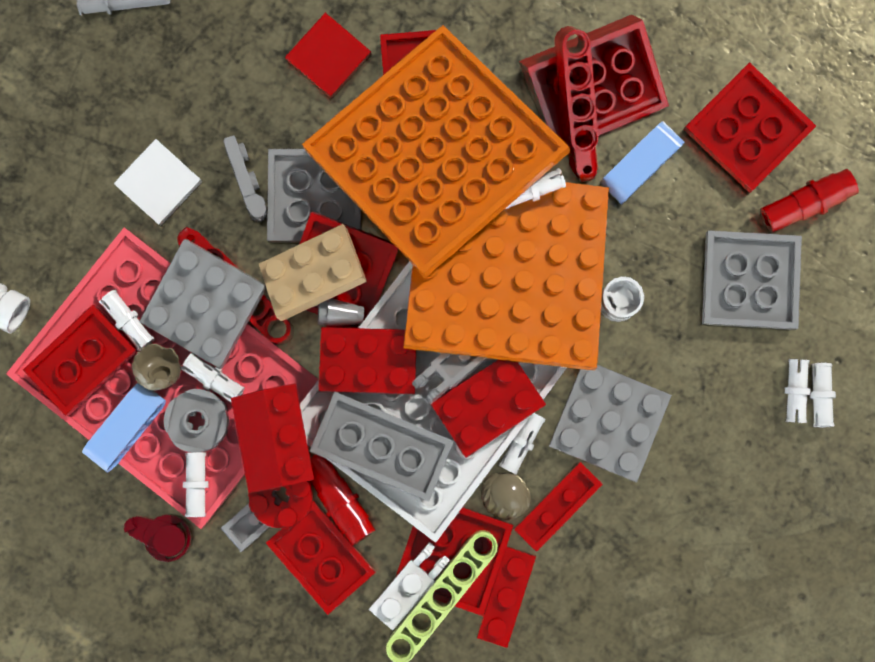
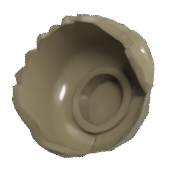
M150 344L142 347L141 351L137 352V355L134 357L132 371L135 380L148 390L166 389L175 384L180 377L181 366L179 358L170 347L165 348L158 344Z
M494 473L483 483L481 499L487 512L493 514L494 517H498L500 520H511L523 516L529 510L531 493L520 476L512 473Z

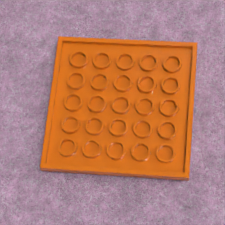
M444 25L438 28L302 144L304 150L425 278L570 153L569 146Z
M565 182V188L540 196V200L534 202L531 199L509 209L505 208L426 278L412 264L403 348L595 371L598 362L609 187Z

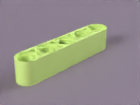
M479 530L468 538L435 579V582L390 635L386 652L391 661L409 662L493 559L498 545L495 537L490 532ZM479 537L489 538L492 543L490 551L485 554L477 553L473 548L475 540ZM460 562H466L472 568L470 576L465 579H459L453 573L455 565ZM438 588L448 589L451 592L450 601L445 604L437 603L433 599L434 591ZM419 613L428 615L431 620L430 626L426 629L416 628L412 621L415 615ZM398 639H404L408 641L411 648L406 654H398L393 650V642Z

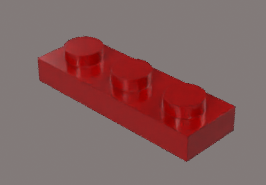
M579 462L519 522L514 530L537 552L603 484Z
M506 547L478 630V639L505 648L508 647L536 555Z

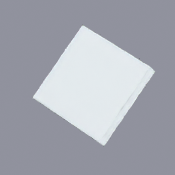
M155 139L114 184L161 226L202 183V180Z

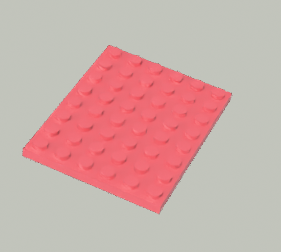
M124 227L6 375L90 440L127 393L137 384L132 371L135 355L69 416H65L23 369L92 305H96L115 325V320L99 303L102 297L112 290L117 291V294L131 311L135 310L138 313V320L140 321L171 263ZM248 323L226 364L221 368L223 370L222 373L228 376V378L245 387L242 395L262 389L296 383L299 403L303 401L319 380ZM142 324L150 335L155 338L151 344L172 348L178 355L179 364L182 367V364L192 352ZM120 330V332L131 342V340L127 337L123 330ZM201 358V360H203V361L206 362L207 364H210V365L213 366L214 368L216 367V366L212 365L211 363H209V362H207V361H205L204 359ZM180 370V377L175 384L166 389L155 391L166 400L165 406L118 464L185 516L186 488H183V482H186L185 453L191 452L183 451L173 444L164 427V414L168 404L185 391L190 389H206L193 376ZM209 390V392L217 395L227 406L229 428L225 438L216 448L205 451V481H209V488H205L206 517H186L200 529L206 526L245 476L232 404L213 390ZM197 412L196 416L189 417V422L193 424L194 430H198L199 426H204L205 420L201 418L202 413Z

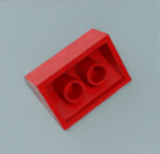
M296 383L232 397L231 403L248 493L314 480Z

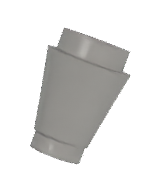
M333 298L319 304L318 325L336 328L361 325L363 322L364 306Z

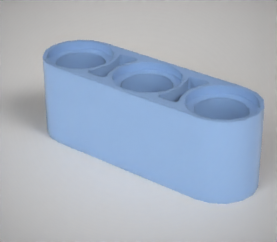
M661 121L600 181V184L603 187H609V193L622 205L685 142L664 121Z
M137 383L87 442L82 453L105 472H110L160 413L166 404V400L155 391L148 390Z

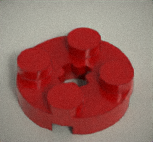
M309 481L283 486L287 489L286 495L290 498L288 502L283 501L280 505L275 503L276 498L272 494L274 490L279 491L281 487L249 493V508L256 518L266 526L272 528L291 527L303 520L311 509L313 492Z

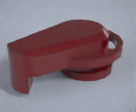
M166 514L155 519L136 516L129 518L124 524V532L144 543L149 554L158 561L171 562L178 560L186 554L191 544L192 536L189 526L176 515ZM179 522L182 523V525H183L184 528L186 529L187 536H188V538H187V545H186L185 548H184V546H185V540H186V539H185L184 531H183L182 528L178 525ZM178 553H180V554H179L178 556H176V557L169 558V559L167 558V557L175 556V555H177Z

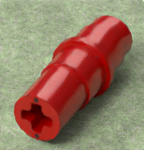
M844 169L817 181H807L806 186L760 208V213L768 230L774 233L800 220L804 221L817 214L824 215L828 213V209L858 194V184L851 171Z
M317 454L311 457L314 480L310 482L318 493L317 496L328 511L326 513L327 517H332L341 533L345 534L350 544L354 546L376 530L358 501L359 495L352 492L344 478L340 477L333 464Z

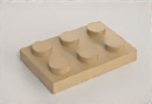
M344 224L259 263L275 315L280 321L367 282L350 234Z

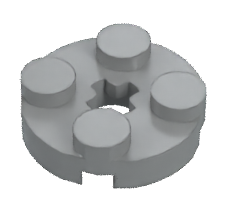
M190 389L175 397L168 404L164 414L165 430L173 444L183 451L193 453L214 449L225 438L229 428L227 406L212 392L202 389ZM197 412L202 413L201 418L205 420L204 426H199L198 430H194L193 424L189 422V417L196 416Z

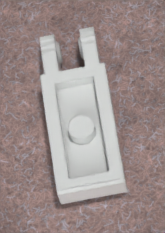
M430 542L413 561H409L369 608L392 631L435 582L434 579L450 561L444 555L435 563L434 568L429 574L420 568L419 565L433 552L434 546Z

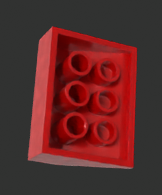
M629 15L586 33L591 42L598 136L669 107L642 19ZM578 37L567 41L566 46L568 50H572L577 46ZM554 46L519 61L541 120L567 144L563 136ZM575 67L571 70L569 75L571 82L576 81L580 77V67ZM583 98L577 99L573 103V112H578L582 109L584 104ZM586 129L580 130L576 134V143L582 142L585 139Z

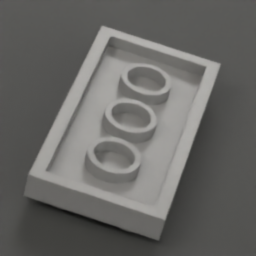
M334 392L310 452L429 501L454 441Z

